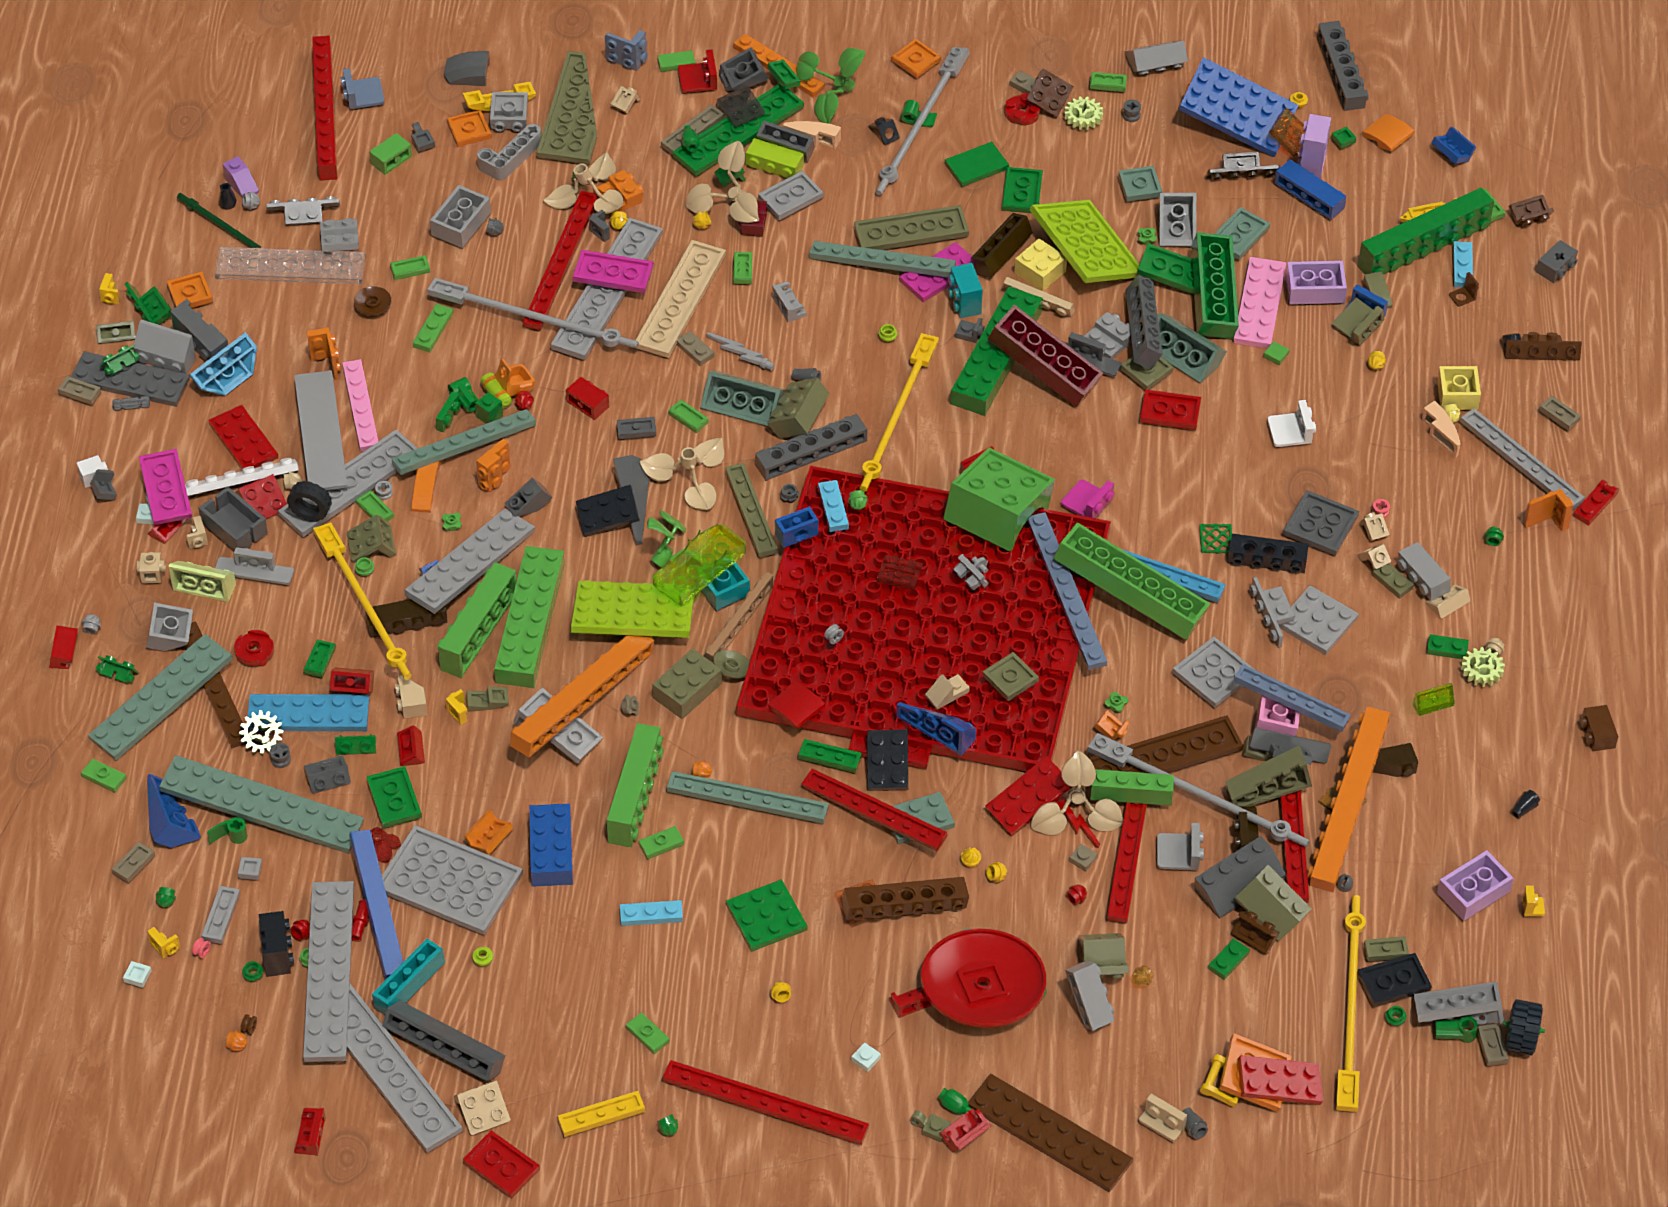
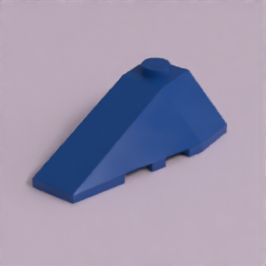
M901 702L897 704L896 717L961 756L976 739V728L969 722Z
M149 773L147 776L149 827L154 842L171 848L198 840L201 837L198 827L193 819H188L185 815L187 811L185 807L176 802L177 796L159 791V786L163 779Z

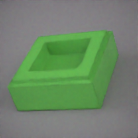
M1273 341L1264 352L1263 357L1280 365L1289 354L1290 349Z

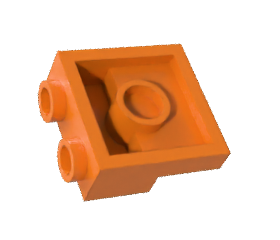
M625 170L608 176V182L597 186L602 195L610 189L616 190L622 195L624 203L616 211L622 212L643 202L642 194H644L642 186L640 184L636 185L632 173H627Z
M502 439L476 460L478 485L489 493L501 485L503 482L502 473L507 472L511 467L509 442L505 439Z

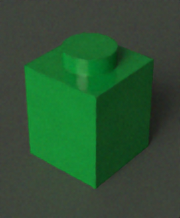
M487 392L475 402L476 417L485 424L503 417L502 401L491 393Z

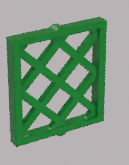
M1200 524L1201 553H1229L1230 547L1227 543L1231 542L1232 524ZM1215 530L1220 533L1217 537L1212 534ZM1209 535L1214 538L1211 542L1206 539ZM1224 536L1227 540L1223 542L1219 538ZM1218 541L1221 545L1216 547L1213 543ZM1211 546V547H1212L1213 549H1215V550H1206V549ZM1224 546V547L1227 548L1228 550H1220V549Z

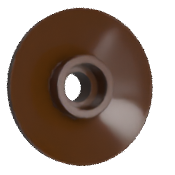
M370 286L363 288L356 294L354 305L362 314L370 316L379 315L390 307L391 296L384 288Z

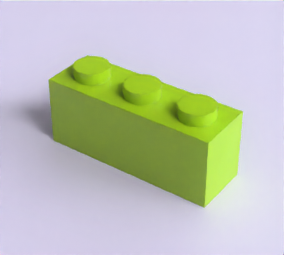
M754 138L746 151V165L789 178L801 172L804 167V153Z

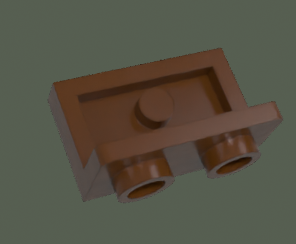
M1544 195L1529 198L1508 206L1515 225H1523V227L1533 224V221L1536 220L1540 222L1545 221L1554 212L1553 208H1548Z
M1250 910L1239 912L1238 916L1240 918L1232 934L1263 953L1268 954L1280 933L1275 930L1276 926L1268 921L1262 922L1257 919L1258 915Z

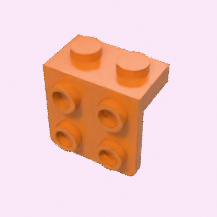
M1562 489L1550 491L1539 498H1533L1527 504L1524 525L1528 528L1552 518L1561 531L1569 528L1573 502L1565 495Z

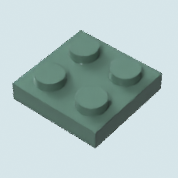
M1154 166L1119 170L1118 176L1127 202L1160 197L1162 189Z

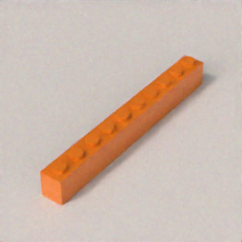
M625 635L607 653L602 654L594 664H590L582 674H578L570 684H566L558 694L553 695L546 704L541 705L534 714L526 717L522 724L514 727L510 734V746L525 756L531 757L652 655L654 639L649 636Z
M1367 706L1365 713L1360 714L1358 724L1361 726L1359 730L1356 729L1352 741H1355L1354 747L1350 746L1347 758H1350L1348 764L1344 763L1341 774L1344 775L1343 781H1338L1336 792L1339 793L1337 798L1333 797L1330 809H1333L1331 815L1327 814L1325 821L1327 829L1326 832H1321L1319 843L1322 844L1320 849L1316 848L1313 860L1316 863L1315 866H1310L1308 878H1311L1310 886L1334 892L1389 724L1390 712Z

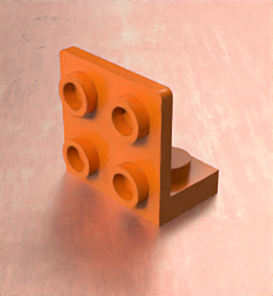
M329 327L307 331L311 361L330 358L334 379H338V372L341 371L339 360H337L339 359L338 349L334 346L336 345L334 334H330Z

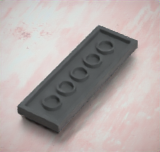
M85 351L71 375L72 378L100 387L102 391L138 397V399L141 396H149L152 402L174 407L178 406L190 381L189 374L140 363H133L125 367L120 362L123 367L122 370L113 375H106L104 372L105 367L99 368L105 356Z

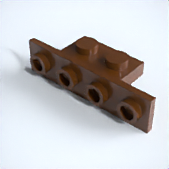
M1529 332L1528 334H1523L1522 340H1506L1505 358L1580 360L1582 342L1562 341L1561 336L1553 332H1549L1547 335Z

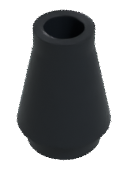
M223 183L220 185L218 202L223 209L227 210L235 206L237 199L231 189V185Z
M1532 790L1524 791L1511 810V813L1520 819L1539 805V796Z

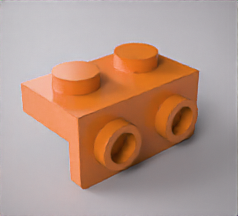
M487 810L464 835V838L470 848L489 855L513 829L511 822L497 819L492 810Z

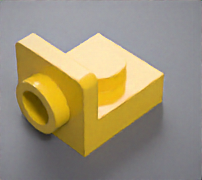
M105 273L99 288L101 302L119 304V292L116 289V282L113 281V275Z
M460 689L457 692L451 693L445 700L446 710L462 725L467 722V708L464 705V692Z
M1525 886L1522 898L1524 916H1544L1543 897H1538V894L1534 893V886Z
M155 927L147 931L149 943L163 959L168 955L174 954L180 948L179 937L176 934L167 939L164 933H159Z

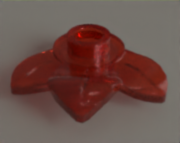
M375 827L370 831L377 859L379 862L388 863L392 858V849L401 847V842L396 835L387 834L382 828Z

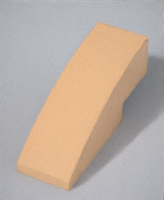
M795 121L786 122L783 125L784 128L813 137L815 148L818 144L836 149L841 140V127L832 124Z
M1433 401L1424 407L1422 421L1430 427L1429 435L1456 458L1459 455L1460 440L1455 425L1444 409L1436 401Z

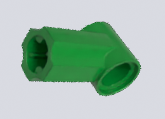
M463 377L448 384L449 393L455 392L459 394V402H461L466 412H475V402L479 399L472 391L469 380Z
M1471 1016L1462 1017L1460 1020H1436L1435 1037L1436 1039H1460L1464 1043H1471L1476 1038L1477 1021Z

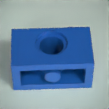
M811 507L804 508L775 519V535L782 547H787L818 535V519Z

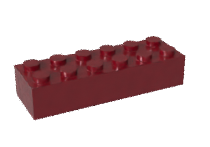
M1016 305L997 323L988 337V340L1075 407L1083 401L1103 375L1102 371Z

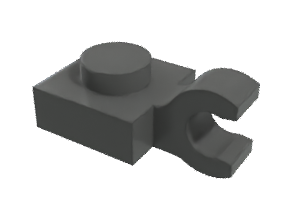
M419 122L412 124L414 130H412L413 134L411 137L418 152L435 147V141L429 130L423 131Z

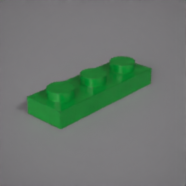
M804 739L798 754V759L853 773L857 772L862 758V753L808 739Z

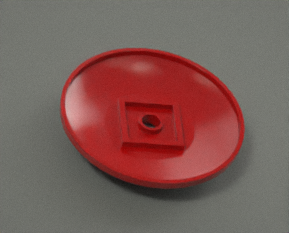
M969 929L951 934L931 948L922 964L921 983L929 1002L947 1018L968 1026L992 1028L1015 1023L1036 1009L1045 993L1046 970L1037 952L1020 938L993 929ZM984 982V983H986V984H988V985H987V986H980L978 983Z

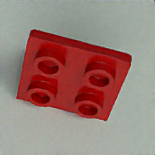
M713 49L706 50V57H703V63L678 65L682 93L717 90V71Z
M274 474L243 486L235 492L266 519L277 515L278 510L287 505Z

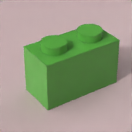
M397 133L369 151L371 164L384 175L412 157L411 144Z

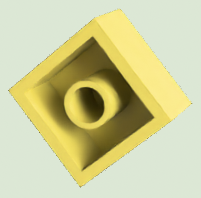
M1038 239L1015 258L1014 274L1037 289L1044 291L1066 272L1067 259L1061 252Z
M1440 366L1437 378L1440 406L1443 408L1446 405L1455 404L1460 410H1472L1473 408L1478 410L1481 391L1477 366Z

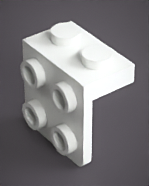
M1306 400L1298 401L1297 413L1268 417L1267 422L1275 447L1312 443L1313 433H1316V425L1311 420L1312 411L1307 406Z

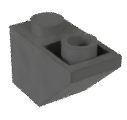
M532 477L505 502V505L516 517L539 511L553 497L540 482Z

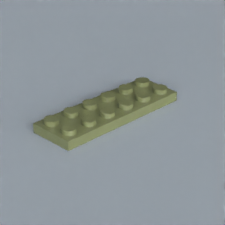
M961 205L854 221V228L860 247L884 250L969 236L968 226Z

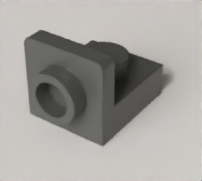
M600 210L589 218V228L594 235L603 242H606L610 239V227L605 222V211Z
M978 318L977 323L961 320L956 330L955 338L977 343L979 336L981 337L985 326H982V318Z

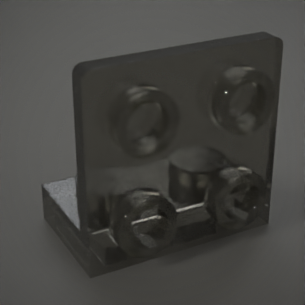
M748 85L718 98L716 102V108L726 114L735 128L765 115V110Z

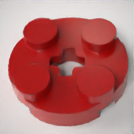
M1023 93L1006 100L1005 116L1011 123L1015 124V122L1026 126L1038 120L1040 107L1026 99L1029 93Z
M250 630L244 636L241 634L234 643L237 661L248 666H265L274 654L273 640L266 632L261 630ZM254 646H257V648H258L257 650H251V649H249V648H253Z

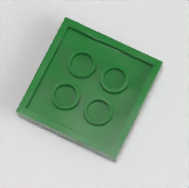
M782 879L726 900V906L751 952L808 930V925Z

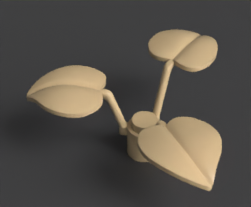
M736 141L723 148L718 157L720 168L728 170V175L735 184V187L729 189L728 195L711 193V187L708 184H698L692 188L687 196L686 207L694 213L699 211L708 212L713 205L712 197H722L734 201L730 206V214L735 220L744 223L759 221L758 203L755 196L740 189L741 185L737 183L731 172H739L745 162V152L740 141Z
M607 152L600 156L589 169L586 164L575 166L573 170L576 176L573 179L575 189L571 185H562L556 188L547 198L543 199L552 208H569L577 200L575 194L578 193V183L582 185L590 183L596 194L600 197L594 203L596 212L603 210L605 214H609L618 210L624 203L623 197L618 191L610 189L602 195L592 182V180H607L608 176L615 173L616 166Z
M715 438L699 444L694 449L691 447L684 448L675 466L674 459L665 453L655 454L645 460H641L640 465L645 474L656 481L671 479L673 476L672 470H676L680 463L686 469H691L695 487H690L686 490L685 501L692 508L710 510L716 503V491L707 482L698 485L695 466L696 463L699 465L703 463L706 467L720 465L724 460L722 438Z
M1077 750L1062 768L1064 782L1069 786H1073L1068 791L1069 797L1066 799L1063 809L1060 810L1059 805L1055 802L1046 803L1036 811L1031 822V828L1034 831L1046 835L1061 833L1067 824V819L1063 813L1070 802L1074 804L1084 802L1092 811L1088 816V822L1098 831L1115 830L1123 825L1124 820L1120 807L1113 800H1099L1095 804V808H1093L1088 799L1085 798L1083 786L1093 784L1096 778V771L1091 760L1083 752Z

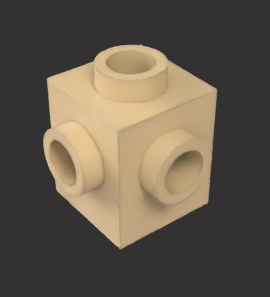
M161 552L141 553L140 561H137V572H140L141 582L161 583L162 572L166 570V563L161 558Z

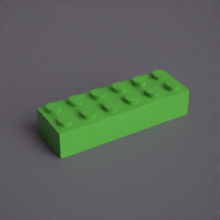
M494 562L491 568L487 569L484 579L477 584L474 594L468 597L466 606L458 612L456 621L448 627L444 639H440L437 645L441 671L462 679L511 605L516 586V570Z
M640 723L636 725L607 818L608 843L632 848L634 840H638V826L643 823V810L649 804L648 793L653 791L654 775L657 776L659 771L658 760H662L664 748H662L664 736H661L660 727Z

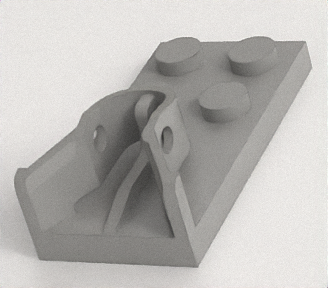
M541 688L518 710L513 723L515 725L522 724L526 717L531 716L541 705L546 704L552 695ZM577 717L555 735L550 742L578 764L602 741L603 736Z
M1497 981L1414 994L1418 1022L1453 1019L1458 1016H1471L1475 1018L1477 1024H1501L1504 1021ZM1483 1015L1485 1018L1480 1020L1479 1016Z

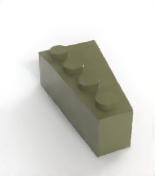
M1300 745L1225 781L1232 804L1237 806H1253L1312 787L1307 764Z

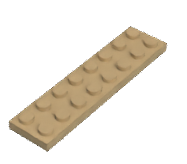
M694 240L690 242L635 340L639 342L637 349L666 358L670 357L677 344V340L684 332L725 258L726 250Z

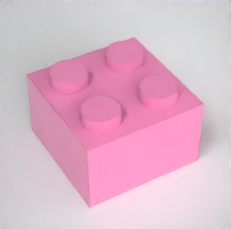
M1261 695L1257 708L1255 727L1296 736L1300 713Z

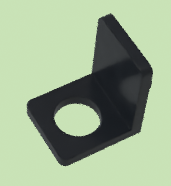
M881 117L868 125L869 128L879 130L885 145L900 138L893 119ZM888 128L893 130V136L890 139L885 136V131Z

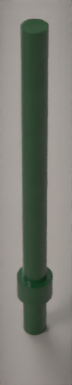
M182 193L177 195V199L186 204L188 209L198 212L254 251H260V245L200 206L198 201L188 198Z

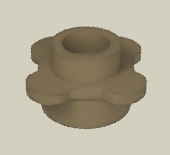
M625 695L621 702L623 712L625 714L633 713L638 715L639 702L637 697Z

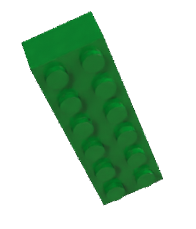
M1197 232L1191 245L1197 333L1202 336L1233 339L1239 327L1233 236Z

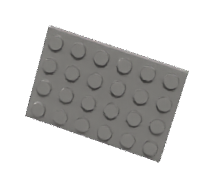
M414 825L383 873L382 879L386 895L485 935L523 875V869Z

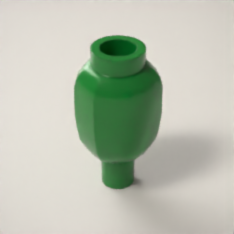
M689 125L684 126L681 136L682 145L688 151L694 152L700 144L699 136Z
M944 1088L938 1096L941 1104L955 1114H965L972 1109L969 1107L967 1099L955 1089L948 1090Z

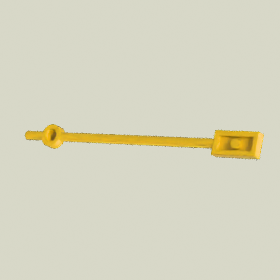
M921 333L910 357V363L914 364L889 423L873 459L864 462L862 466L864 479L860 486L861 491L866 492L871 480L881 475L882 466L879 463L921 366L928 367L939 343V337Z
M332 523L313 528L314 535L327 558L335 557L388 649L386 654L387 663L392 667H398L405 680L410 679L411 673L405 665L407 662L406 651L394 646L342 555V553L346 552L345 546Z
M1358 895L1352 896V912L1346 916L1344 924L1345 929L1351 933L1345 1069H1338L1336 1110L1350 1112L1358 1111L1360 1071H1353L1359 933L1363 932L1366 924L1365 917L1360 914V896Z

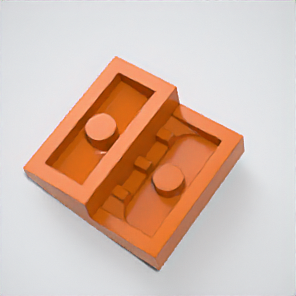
M1387 113L1362 131L1364 138L1377 141L1379 148L1393 151L1415 133L1414 129L1408 124Z

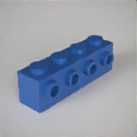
M1291 159L1276 171L1275 184L1327 218L1333 219L1345 208V194Z

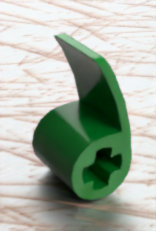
M907 100L904 102L901 114L903 122L911 125L915 124L921 114L919 111L920 105L917 101ZM929 113L921 127H933L937 113Z
M236 817L217 824L207 831L209 845L227 834L231 842L235 844L245 842L248 837L245 821L242 818Z

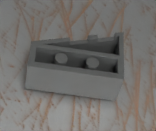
M186 299L170 311L173 329L192 335L194 350L204 360H209L228 346V340L212 323L208 325L201 318L203 314L200 311L196 313L190 307L191 302Z

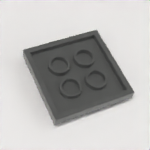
M1306 490L1285 526L1283 535L1302 543H1308L1312 547L1336 556L1356 522L1359 511Z

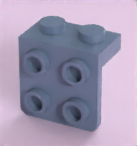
M639 30L631 41L607 33L605 35L606 59L637 71L648 59L646 32Z
M350 68L343 69L344 77H340L342 88L345 87L343 90L344 100H348L349 109L384 104L385 101L379 77L352 81Z

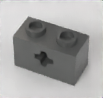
M1559 240L1538 260L1536 273L1555 283L1559 278L1562 279L1570 268H1574L1578 261L1576 259L1578 250Z

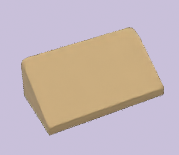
M1453 585L1450 592L1432 601L1428 600L1426 605L1442 619L1470 602L1468 589Z

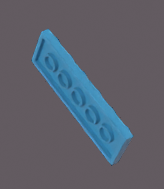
M250 694L248 717L252 718V712L256 716L259 715L260 710H262L263 715L270 712V718L277 716L275 722H281L282 725L278 729L283 731H367L370 697L369 695ZM261 720V723H264L266 725L270 724V722L266 720ZM253 723L250 724L248 731H253Z

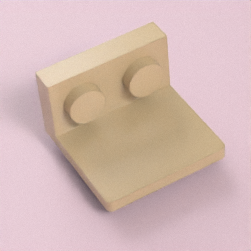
M492 1081L454 1095L456 1104H460L470 1135L510 1121L497 1081Z

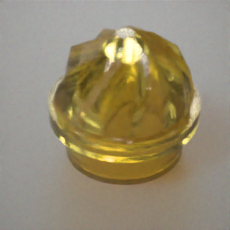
M1144 965L1137 967L1132 975L1133 982L1139 987L1149 985L1154 978L1153 972Z

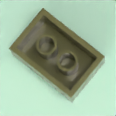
M818 378L791 382L787 385L767 424L779 439L807 434L830 393Z
M692 648L652 684L653 699L683 719L722 684V669Z

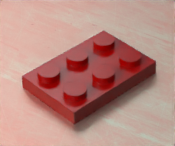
M1145 389L1140 423L1196 430L1201 397Z
M492 1130L463 1158L465 1165L510 1198H513L540 1170L538 1163Z

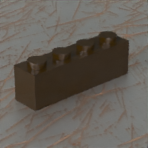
M1012 213L971 257L977 275L992 278L1033 232L1026 215Z
M412 599L373 606L388 635L448 623L445 606L435 614ZM365 611L370 638L380 637Z

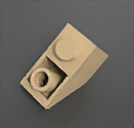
M398 675L399 683L395 684L396 696L400 695L401 699H397L398 710L403 711L404 719L427 716L424 688L410 679L405 680L402 675Z

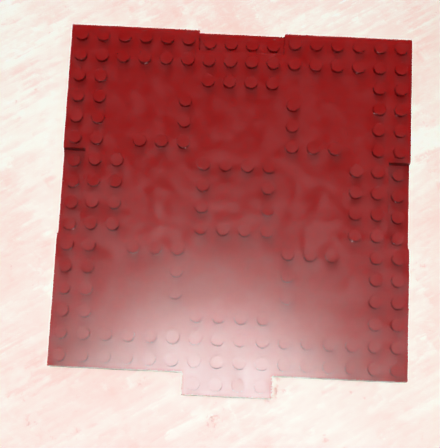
M810 465L796 511L811 507L818 519V535L789 545L784 549L737 703V716L788 725L784 723L782 716L770 711L767 704L794 682H798L816 694L826 705L799 728L850 737L852 739L849 750L862 753V757L868 758L867 730L908 729L909 766L927 769L931 753L1026 772L1046 756L1053 762L1080 649L1027 521L1020 530L1013 549L1008 551L944 520L950 491L876 478L871 480L865 492L868 499L866 506L861 510H856L851 507L848 499L851 492L860 490L864 479L863 475ZM837 480L849 529L830 532L818 483ZM1038 508L1031 514L1035 515L1046 512L1059 545L1077 523L1108 541L1111 521ZM961 554L972 564H974L972 562L973 557L977 559L984 557L988 561L986 566L988 571L986 573L981 571L988 582L985 588L980 585L972 590L965 582L971 574L967 573L961 579L953 569L960 562L958 557ZM1069 569L1089 616L1096 585ZM837 624L839 629L844 631V635L839 642L831 644L824 637V634L830 626ZM1014 652L1039 677V682L1007 701L983 677V671ZM942 674L947 680L959 674L970 687L969 692L936 710L925 697V694ZM901 702L969 722L976 728V739L961 756L896 717L897 704Z

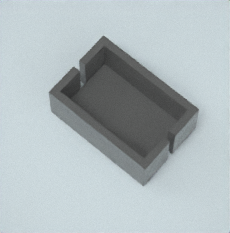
M229 487L215 495L217 512L212 498L198 508L203 524L234 551L236 547L248 548L252 545L251 541L256 542L268 533L266 518Z

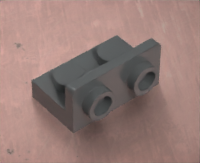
M343 755L304 766L312 793L351 783L348 766Z

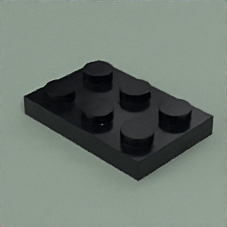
M631 484L576 501L585 537L640 521Z
M908 729L867 730L868 791L909 790Z
M1416 953L1364 967L1357 971V975L1373 1007L1414 996V994L1431 991L1432 988Z

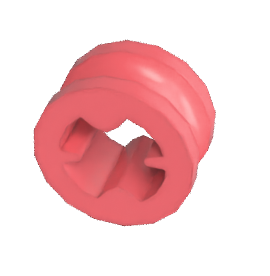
M1377 499L1373 503L1372 513L1375 512V515L1382 513L1384 518L1387 517L1390 509L1389 502L1384 499Z
M201 937L198 938L192 948V954H199L200 958H205L210 951L211 942L208 940L204 941Z

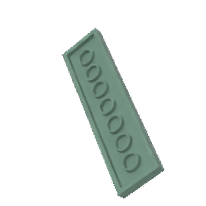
M204 634L88 734L89 739L115 761L118 760L233 660L232 655Z

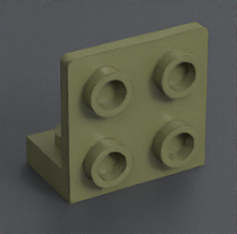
M1355 298L1333 321V326L1358 345H1361L1385 320L1384 312L1379 306L1373 310L1361 300Z
M378 514L347 531L351 561L354 563L358 559L366 557L377 550L390 558L396 555L391 524Z

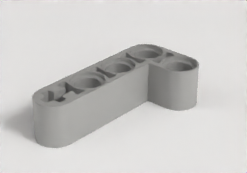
M536 124L526 126L499 153L488 148L480 149L477 152L479 170L494 179H506L538 148L541 140L540 126Z

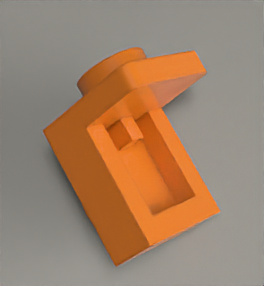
M1107 710L1102 714L1094 727L1104 736L1115 740L1116 738L1121 739L1127 733L1126 727L1130 722L1126 720L1121 723Z

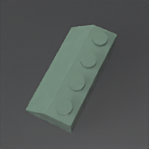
M1159 313L1158 322L1163 353L1161 357L1202 383L1219 367L1227 351L1169 314Z
M713 370L709 371L700 408L769 426L767 422L771 417V413L775 410L779 399L783 396L786 389Z

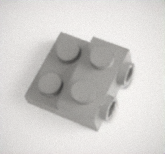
M492 92L491 129L499 132L504 129H512L515 132L522 131L527 126L528 92Z
M345 218L336 221L328 219L320 222L322 252L359 249L357 219Z
M1106 312L1095 322V327L1084 335V337L1106 344L1105 357L1114 359L1132 343L1130 323H1123L1115 313L1111 315Z

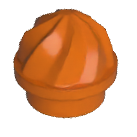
M703 760L694 762L693 775L709 778L712 773L710 764Z
M238 1030L235 1032L230 1031L227 1036L226 1047L231 1048V1051H239L245 1048L247 1045L245 1034Z

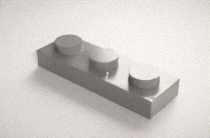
M219 886L201 936L204 941L208 940L218 944L223 943L240 896V889Z

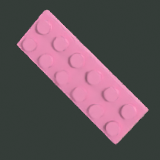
M1250 257L1238 316L1239 327L1234 336V343L1268 348L1271 345L1286 262Z

